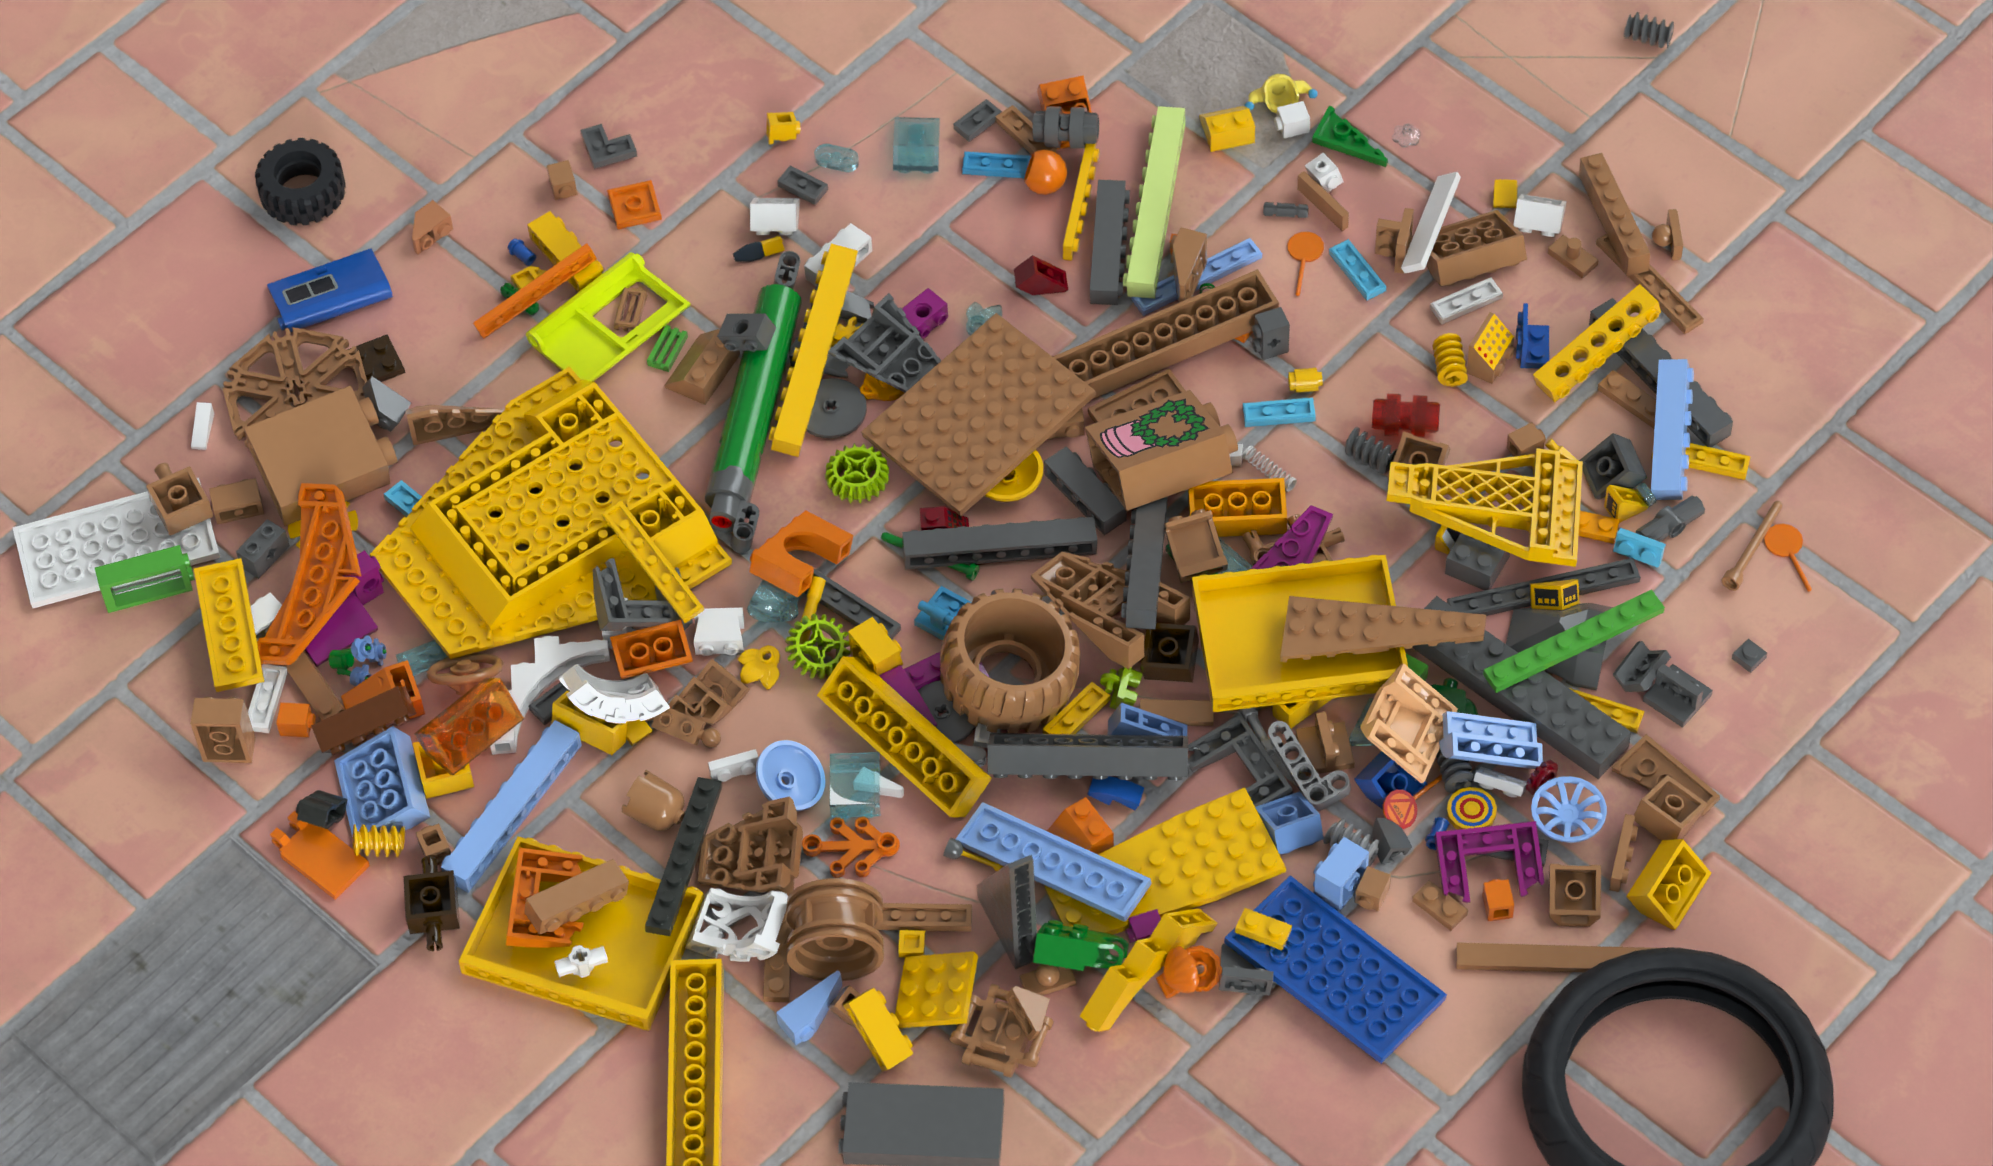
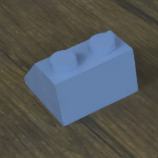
M1301 792L1255 807L1279 855L1290 853L1292 850L1303 846H1310L1324 839L1320 813Z

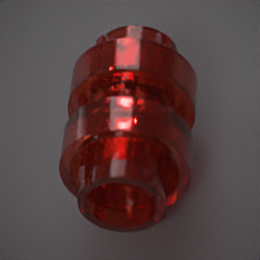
M1387 393V399L1373 400L1372 428L1385 430L1384 436L1399 437V430H1411V434L1414 436L1425 438V432H1438L1440 404L1438 402H1427L1426 395H1413V402L1401 401V394Z

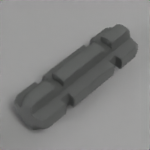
M1265 202L1263 214L1265 216L1276 214V216L1295 217V215H1298V218H1307L1308 205L1299 204V206H1295L1292 203H1277V205H1274V202Z

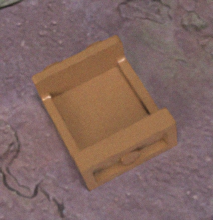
M1196 510L1191 513L1192 516L1184 518L1182 516H1175L1168 519V522L1165 523L1164 530L1181 583L1191 581L1192 577L1203 574L1212 575L1228 569V562L1220 545L1211 510Z

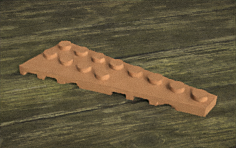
M1289 596L1280 660L1281 662H1287V659L1303 658V660H1309L1312 656L1327 655V658L1335 657L1336 654L1353 653V655L1384 652L1389 651V648L1396 647L1412 649L1414 645L1428 644L1430 647L1437 646L1438 643L1455 642V644L1484 641L1486 615Z

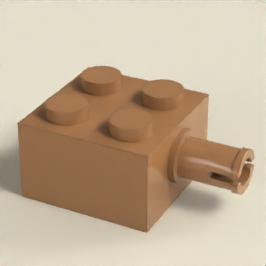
M161 463L155 467L154 471L160 480L148 484L146 487L150 500L169 536L213 517L210 502L190 466L175 473L171 472L167 463Z

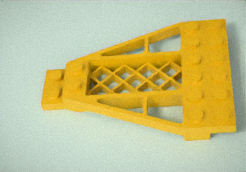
M1536 448V454L1447 466L1430 463L1417 465L1397 462L1390 463L1386 501L1410 504L1409 511L1525 560L1576 567L1583 461L1560 459V451ZM1533 467V477L1500 473V470ZM1461 487L1465 492L1460 494L1456 489ZM1485 491L1489 495L1484 497L1480 493ZM1448 494L1452 499L1447 501L1443 496ZM1509 494L1513 499L1507 500L1504 496ZM1472 497L1477 502L1471 504L1467 499ZM1496 500L1501 505L1495 507L1492 502ZM1521 504L1525 508L1519 510L1516 505ZM1469 523L1489 525L1491 532ZM1496 527L1528 531V547L1496 535Z

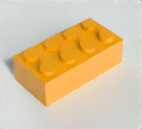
M1284 478L1209 481L1188 489L1189 516H1192L1191 513L1196 510H1211L1218 537L1243 536L1248 531L1252 535L1251 530H1256L1258 535L1285 534L1287 532Z

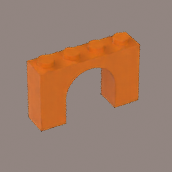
M805 510L798 517L795 516L786 527H782L776 535L768 538L760 548H756L752 552L749 572L798 598L811 587L814 567L793 557L788 552L793 550L810 551L837 565L850 554L853 535Z

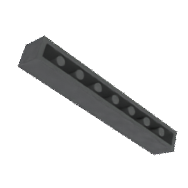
M1611 298L1591 310L1589 326L1617 302ZM1614 328L1612 331L1617 332L1621 328ZM1642 328L1641 332L1624 343L1622 349L1616 354L1657 395L1659 360L1672 359L1667 350H1663L1657 344L1652 335ZM1697 381L1690 382L1689 389H1692L1693 402L1688 404V411H1691L1692 420L1691 425L1687 427L1705 446L1713 447L1731 436L1732 418L1727 412H1723L1714 398L1708 396L1702 390Z
M1168 496L1134 508L1137 510H1132L1131 524L1135 525H1130V539L1133 540H1129L1128 555L1132 556H1127L1126 570L1130 571L1125 572V586L1128 587H1124L1123 602L1127 603H1122L1121 617L1126 618V628H1156Z
M1078 517L1023 523L1010 522L998 525L985 524L973 527L961 526L948 529L936 528L923 531L912 530L902 532V548L905 570L953 566L955 564L969 565L972 563L982 564L1054 558L1061 552L1079 556L1097 554V534L1094 517Z

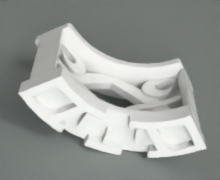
M576 664L559 677V681L570 690L566 695L574 705L588 715L604 719L607 722L626 723V721L639 719L643 721L659 715L670 708L658 686L648 673L623 680H605L589 674Z
M710 888L704 895V900L685 948L713 958H717L718 954L730 956V961L749 962L751 957H757L759 960L772 957L777 953L780 945L775 941L787 909L788 895L781 891H770L761 896H739L726 893L722 889ZM709 904L723 908L721 911H716L712 908L713 913L718 918L716 921L706 916ZM746 916H753L758 926L745 934L741 940H738L735 933L728 926ZM703 920H705L709 926L700 933ZM722 931L729 935L727 939H722L723 937H726L722 933Z

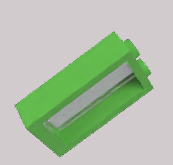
M180 545L95 567L99 588L108 613L192 591L191 581L195 580L188 554H182Z

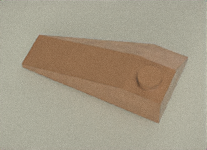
M425 405L406 409L413 446L487 430L492 424V420L503 412V409L444 405Z

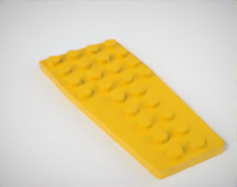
M1245 787L1178 814L1098 854L1151 879V886L1129 917L1155 909L1158 910L1160 918L1163 917L1164 913L1190 910L1217 901L1286 872V866ZM1045 885V891L1059 920L1063 922V926L1073 927L1075 924L1088 926V930L1112 935L1129 928L1128 919L1126 922L1119 920Z

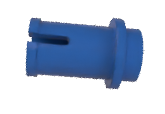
M515 238L508 244L509 253L518 257L526 266L532 265L536 260V254L524 245L523 240Z
M1442 817L1434 819L1430 834L1425 838L1428 848L1436 850L1434 835L1436 832L1447 831L1450 825L1447 819Z

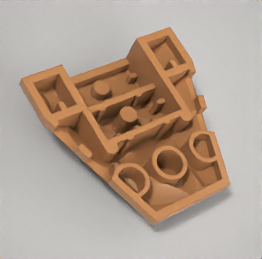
M789 796L768 801L762 804L763 809L753 815L747 812L742 815L744 820L732 826L730 823H727L705 835L701 847L698 882L706 885L763 893L782 889L791 880L799 876L803 830L796 822L797 811L793 799Z

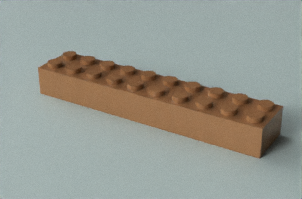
M1257 269L1057 354L1053 358L1092 387L1096 392L1094 398H1097L1251 332L1252 325L1255 324V315L1279 308V302Z

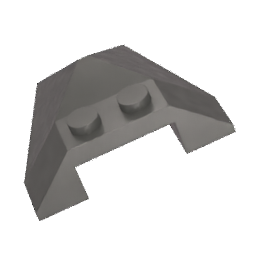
M1582 603L1564 610L1514 609L1506 645L1519 653L1613 607L1594 603ZM1607 640L1545 669V672L1565 679L1566 683L1572 686L1597 691Z

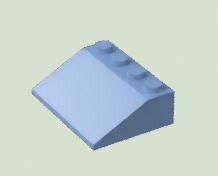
M392 726L334 760L342 796L348 799L346 812L352 836L354 824L357 831L360 830L362 824L366 825L368 832L372 825H376L378 832L381 826L385 825L389 833L391 826H396L397 832H399L402 826L405 827V830H408L430 818L411 737Z

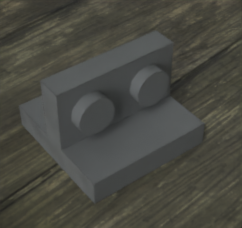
M1662 664L1657 670L1655 684L1643 696V702L1683 728L1712 696L1713 690L1674 664L1670 667Z

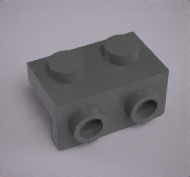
M1638 641L1614 671L1613 676L1625 692H1644L1652 686L1659 667L1662 664L1666 665L1671 656L1667 650L1650 651L1643 641Z

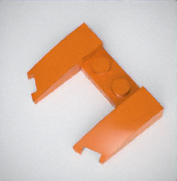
M519 848L506 946L535 948L571 946L572 941L569 939L575 931L581 932L583 930L584 923L569 921L560 925L555 931H547L539 935L524 913L526 898L539 893L540 881L563 882L581 874L578 863L583 861L582 855Z

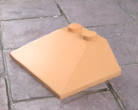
M1402 664L1377 691L1360 728L1370 742L1417 781L1423 783L1440 749L1439 741L1444 738L1443 714L1447 711L1457 712L1458 708L1409 667Z

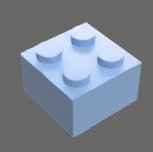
M1343 837L1338 844L1334 843L1329 850L1326 860L1324 862L1320 861L1315 867L1314 894L1340 912L1356 892L1369 863V851L1346 837Z

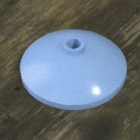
M790 740L777 741L766 747L758 757L756 778L761 791L769 801L790 796L798 812L812 807L823 795L825 789L823 767L817 756L806 746Z

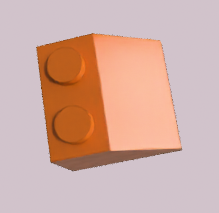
M1086 797L1065 808L1047 830L1049 833L1096 854L1114 847L1113 831Z

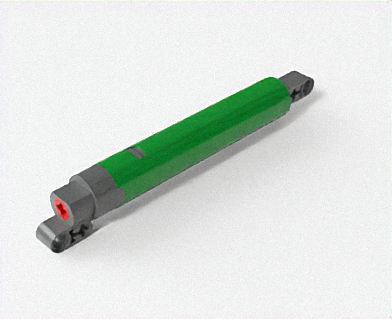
M785 251L781 254L774 283L762 287L759 291L753 314L765 313L776 326V330L767 350H743L719 441L720 445L716 452L705 493V502L712 508L709 517L712 529L721 532H732L730 545L738 553H745L750 550L755 535L759 509L750 501L802 304L801 297L794 291L800 257L793 251ZM745 518L749 519V523L744 522Z

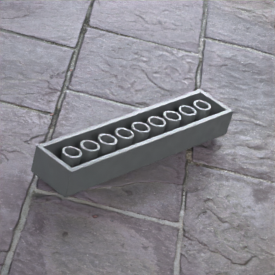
M1438 596L1424 608L1459 612ZM1486 630L1484 641L1455 644V642L1438 643L1437 646L1430 647L1428 644L1412 646L1418 653L1513 720L1536 723L1537 737L1597 779L1629 747L1631 731L1544 670L1495 693L1483 676L1484 669L1518 652Z

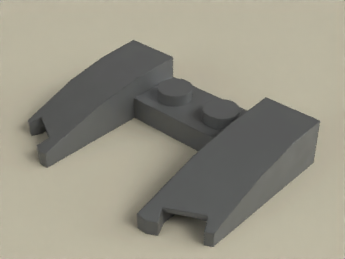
M847 291L839 318L849 320L855 316L857 322L865 323L871 317L870 309L874 308V302ZM804 323L803 328L806 329L807 323ZM796 337L789 355L791 367H794L796 363L792 361L795 348H800L802 343L798 342V337ZM829 354L823 374L846 379L848 378V373L845 370L850 365Z
M614 558L605 562L606 569L600 571L598 566L593 569L594 599L600 631H622L625 627H652L681 620L656 586L657 601L625 600ZM676 567L675 570L681 577L680 570ZM692 619L685 624L682 621L684 630L693 623Z
M1241 714L1188 745L1189 751H1194L1195 761L1189 762L1192 772L1236 752L1256 781V783L1246 788L1255 807L1293 794L1292 787Z

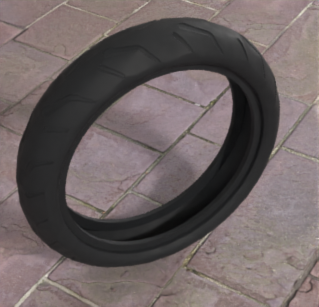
M1669 947L1633 951L1601 962L1577 976L1560 991L1541 1015L1531 1035L1524 1056L1522 1098L1530 1130L1549 1166H1625L1604 1152L1582 1128L1569 1101L1565 1069L1574 1048L1581 1038L1601 1019L1626 1006L1656 999L1689 1000L1725 1011L1742 1021L1758 1034L1778 1060L1788 1087L1789 1118L1776 1141L1766 1152L1747 1166H1814L1819 1160L1829 1135L1834 1112L1833 1080L1825 1047L1810 1019L1794 999L1781 987L1755 969L1725 956L1699 950Z

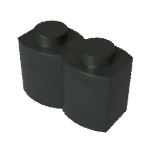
M316 790L313 794L311 793L298 802L296 807L297 820L328 829L334 822L338 823L343 819L348 799Z

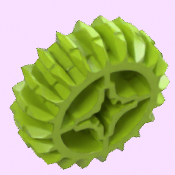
M854 443L852 448L844 446L843 451L836 450L835 456H830L829 463L826 465L825 479L827 480L829 490H832L834 496L839 495L841 501L848 498L850 504L853 500H858L861 504L862 499H867L870 502L871 496L878 497L879 491H884L885 484H888L889 467L885 457H882L880 451L875 452L873 446L866 449L864 443L861 447H857ZM845 469L844 475L840 477V472ZM873 470H875V474L873 475L872 478H870V477H869V475H871L870 472L873 471Z
M816 613L812 614L811 620L804 616L802 623L800 621L794 623L795 628H790L788 631L791 636L785 639V642L789 644L785 648V652L792 653L787 658L788 661H796L793 669H797L799 666L803 668L800 673L801 675L809 671L810 679H813L816 673L819 679H823L825 673L830 676L842 656H849L851 653L849 649H846V647L850 646L849 640H843L848 636V632L841 633L840 630L843 625L838 624L837 627L833 625L835 618H831L827 622L825 614L821 616L820 620H818ZM812 629L811 640L805 641L804 644H799L801 634ZM822 631L828 633L833 639L825 638ZM815 642H817L818 646H822V649L820 651L818 650V647L813 646ZM836 649L835 658L824 664L825 652ZM803 654H809L813 658L814 663L809 661Z

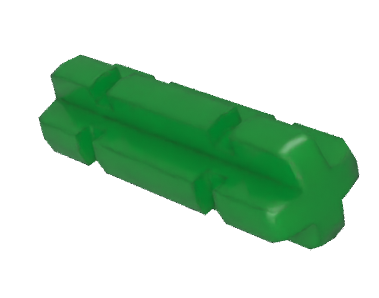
M505 283L500 288L501 294L506 298L519 291L517 288L514 289V286L510 283ZM536 302L525 311L530 315H535L540 309L539 304Z

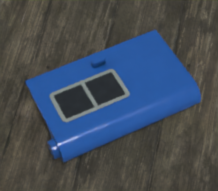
M371 248L267 284L281 316L277 318L280 329L283 331L285 328H288L290 333L293 332L292 327L303 329L393 297L389 282Z

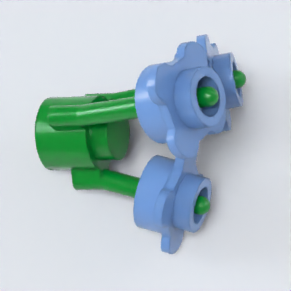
M368 635L364 636L363 639L356 638L351 648L332 650L329 655V665L332 669H337L338 675L349 676L350 684L357 686L369 678L371 674L367 664H364L362 668L357 666L352 671L347 670L353 666L354 657L359 662H364L368 658L370 662H378V665L382 666L383 659L387 655L386 647L383 643L379 642L378 638H375L373 643Z

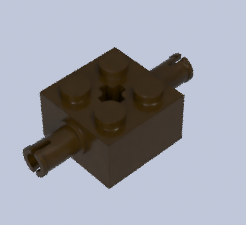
M430 856V865L427 857L421 859L423 874L403 876L405 914L409 933H426V948L429 951H434V942L437 951L443 948L441 931L460 929L458 888L454 870L438 872V860L434 856Z

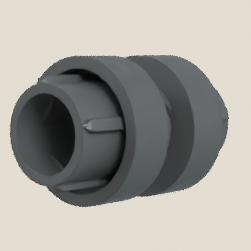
M1047 106L1046 111L1034 113L1033 140L1035 142H1045L1046 148H1060L1062 141H1069L1070 148L1085 149L1086 144L1098 142L1099 115L1097 113H1087L1086 107H1072L1070 114H1063L1062 107Z

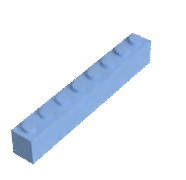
M554 720L550 727L544 729L541 739L536 745L530 747L527 757L523 762L516 765L510 779L502 783L496 797L486 804L482 815L472 822L470 830L465 837L463 836L458 840L456 848L451 855H447L444 858L441 870H454L457 887L468 893L580 749L582 744L579 732Z

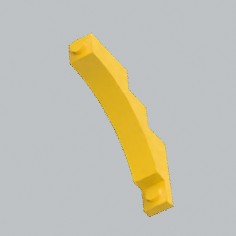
M1200 908L1164 913L1150 938L1137 940L1123 964L1112 966L1108 969L1080 1014V1017L1086 1021V1026L1096 1032L1111 1029L1119 1015L1137 992L1165 965L1167 954L1171 949L1178 946L1184 949L1189 948L1196 943L1201 933L1212 932L1218 923Z

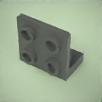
M1222 944L1220 962L1222 971L1219 980V990L1270 995L1274 971L1256 968L1229 946Z

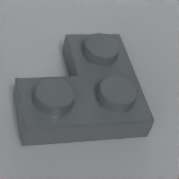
M602 124L580 130L594 169L637 157V150L630 134L608 140Z

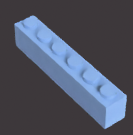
M1687 359L1659 360L1651 479V492L1654 500H1683V491L1688 489V479L1684 477L1685 469L1689 468V456L1685 454L1686 447H1690V433H1687V426L1691 425L1692 417L1691 411H1688V404L1693 402L1692 389H1689L1690 382L1694 381V369L1690 368Z

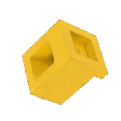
M794 112L767 113L766 135L769 144H774V140L796 139V134H800V121H796Z

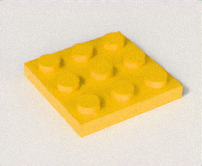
M975 951L906 956L895 1010V1016L900 1024L898 1028L967 1024L978 955Z

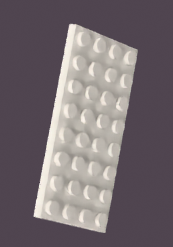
M148 491L13 527L32 608L100 591L95 567L180 545L182 554H188L191 566L220 558L210 518L169 536L150 500Z

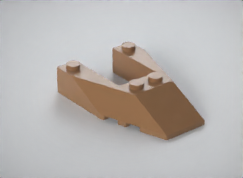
M1061 552L1031 575V580L1110 660L1130 669L1144 657V634L1133 628H1126V624L1112 618L1122 610V603H1127L1123 602L1124 587H1128L1125 586V572L1130 570L1114 568V564L1104 562L1102 565L1093 563L1088 557ZM1160 582L1156 623L1185 625L1190 621V597Z

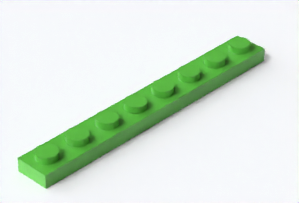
M1651 589L1484 669L1483 676L1495 693L1500 692L1664 613L1665 607Z

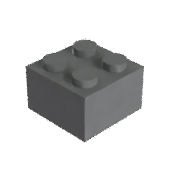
M1461 533L1446 558L1445 574L1484 591L1489 590L1509 559L1510 553Z

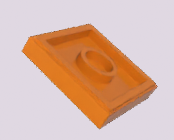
M652 180L607 190L617 230L662 220Z

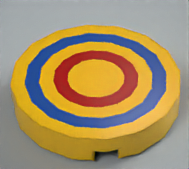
M1467 787L1459 789L1448 800L1447 817L1451 825L1457 830L1492 826L1496 818L1497 806L1494 798L1480 788Z

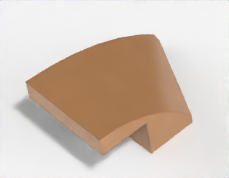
M711 659L698 677H693L679 696L675 695L668 705L673 710L714 725L745 697L750 688L714 659Z

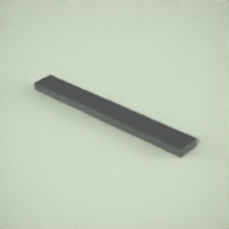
M1630 558L1448 598L1446 603L1462 613L1488 616L1531 606L1530 584L1578 579L1579 595L1638 583L1641 577L1634 559Z

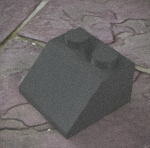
M1614 433L1579 460L1583 461L1582 470L1595 499L1605 498L1606 488L1609 485L1633 489L1647 478L1631 440Z

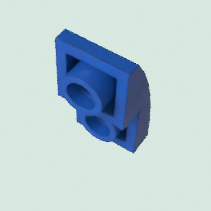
M1108 776L1107 779H1094L1092 777L1087 795L1107 805H1110L1114 800L1135 811L1140 804L1144 787L1112 776Z

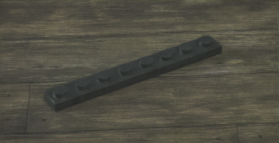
M697 778L646 921L645 932L664 936L671 935L722 790V781Z

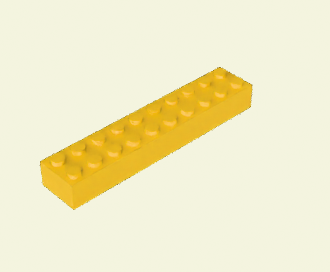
M722 959L671 960L666 1166H721L724 970Z

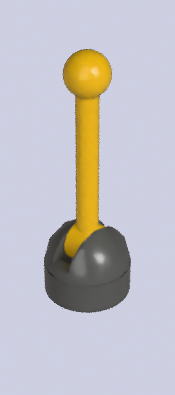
M950 838L946 845L943 856L947 858L957 859L963 855L991 866L995 871L1003 868L998 863L964 851L960 841L954 838Z

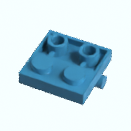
M941 586L928 603L923 600L919 603L918 609L921 612L914 619V625L943 641L952 619L957 616L959 609L967 602H972Z

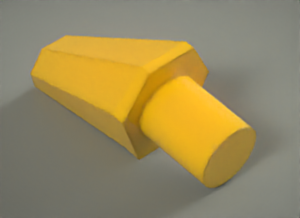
M1553 439L1545 443L1549 450L1560 451V459L1578 461L1563 446H1558Z

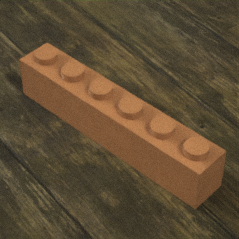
M1603 153L1580 158L1579 177L1606 234L1608 233L1609 240L1618 255L1626 276L1649 271L1650 251Z

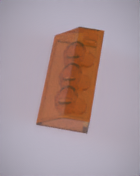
M484 678L414 734L425 753L446 772L454 775L524 720V717L501 678Z

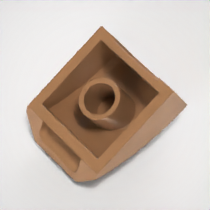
M1403 431L1393 462L1413 465L1424 463L1445 465L1450 447L1447 444L1436 443Z
M1549 865V917L1559 926L1590 927L1601 918V865Z

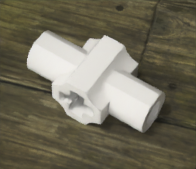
M579 945L573 947L572 952L568 955L569 957L554 961L559 977L573 973L583 978L590 975L594 966L606 963L608 959L604 946L589 950V948Z

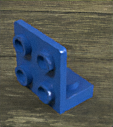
M1523 303L1522 312L1518 311L1516 359H1520V368L1540 369L1549 361V325H1528V303Z

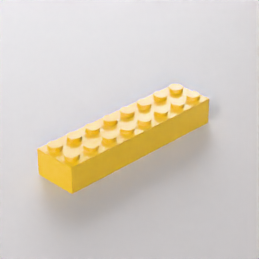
M842 656L817 694L827 706L949 817H966L992 779L858 657Z

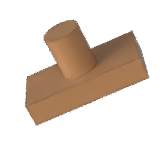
M1563 234L1548 247V254L1583 279L1598 266V259L1581 247L1580 239H1569Z

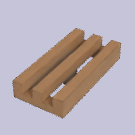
M624 288L614 321V329L619 330V327H621L624 331H628V329L633 330L639 325L647 299V291ZM629 294H632L626 319L622 321ZM638 295H639L640 298H639V302H638L637 309H636L635 316H634L633 323H632V322H631V318H632V315H633V312H634V308H635V305H636V301H637V298H638Z

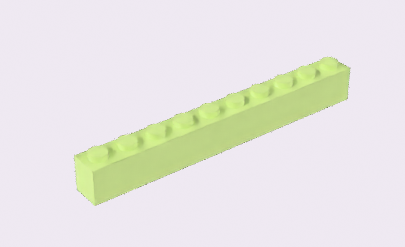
M1158 106L1157 115L1152 116V129H1154V132L1149 133L1148 145L1151 148L1146 150L1145 163H1148V165L1143 167L1142 181L1145 182L1140 184L1139 198H1141V202L1136 204L1138 220L1134 219L1133 221L1135 237L1130 238L1129 250L1132 251V254L1127 255L1126 269L1129 270L1123 276V287H1127V297L1155 299L1186 125L1185 108Z

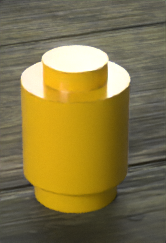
M1317 368L1294 369V372H1288L1289 391H1295L1296 393L1318 391L1319 386H1323L1322 372H1317Z

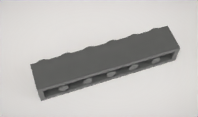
M1098 180L1090 280V304L1118 305V297L1123 296V282H1120V277L1124 276L1125 263H1121V259H1126V245H1122V241L1127 240V227L1124 226V222H1128L1129 208H1125V204L1130 203V190H1126V181Z

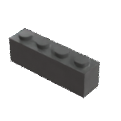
M1066 446L1044 461V475L1085 517H1094L1095 527L1104 536L1127 521L1126 509L1112 493L1108 484L1102 483L1097 478L1094 470L1090 467L1087 468L1082 463L1080 456L1076 452H1072Z

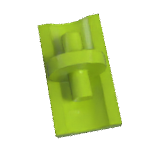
M1123 666V668L1118 670V673L1115 669H1110L1109 673L1101 675L1100 683L1106 687L1105 692L1112 693L1113 690L1110 708L1116 710L1120 703L1130 706L1135 704L1138 694L1128 690L1127 685L1137 688L1143 673L1132 669V667L1127 669Z

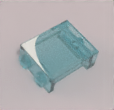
M880 752L830 754L831 817L842 819L849 817L872 818L881 815Z

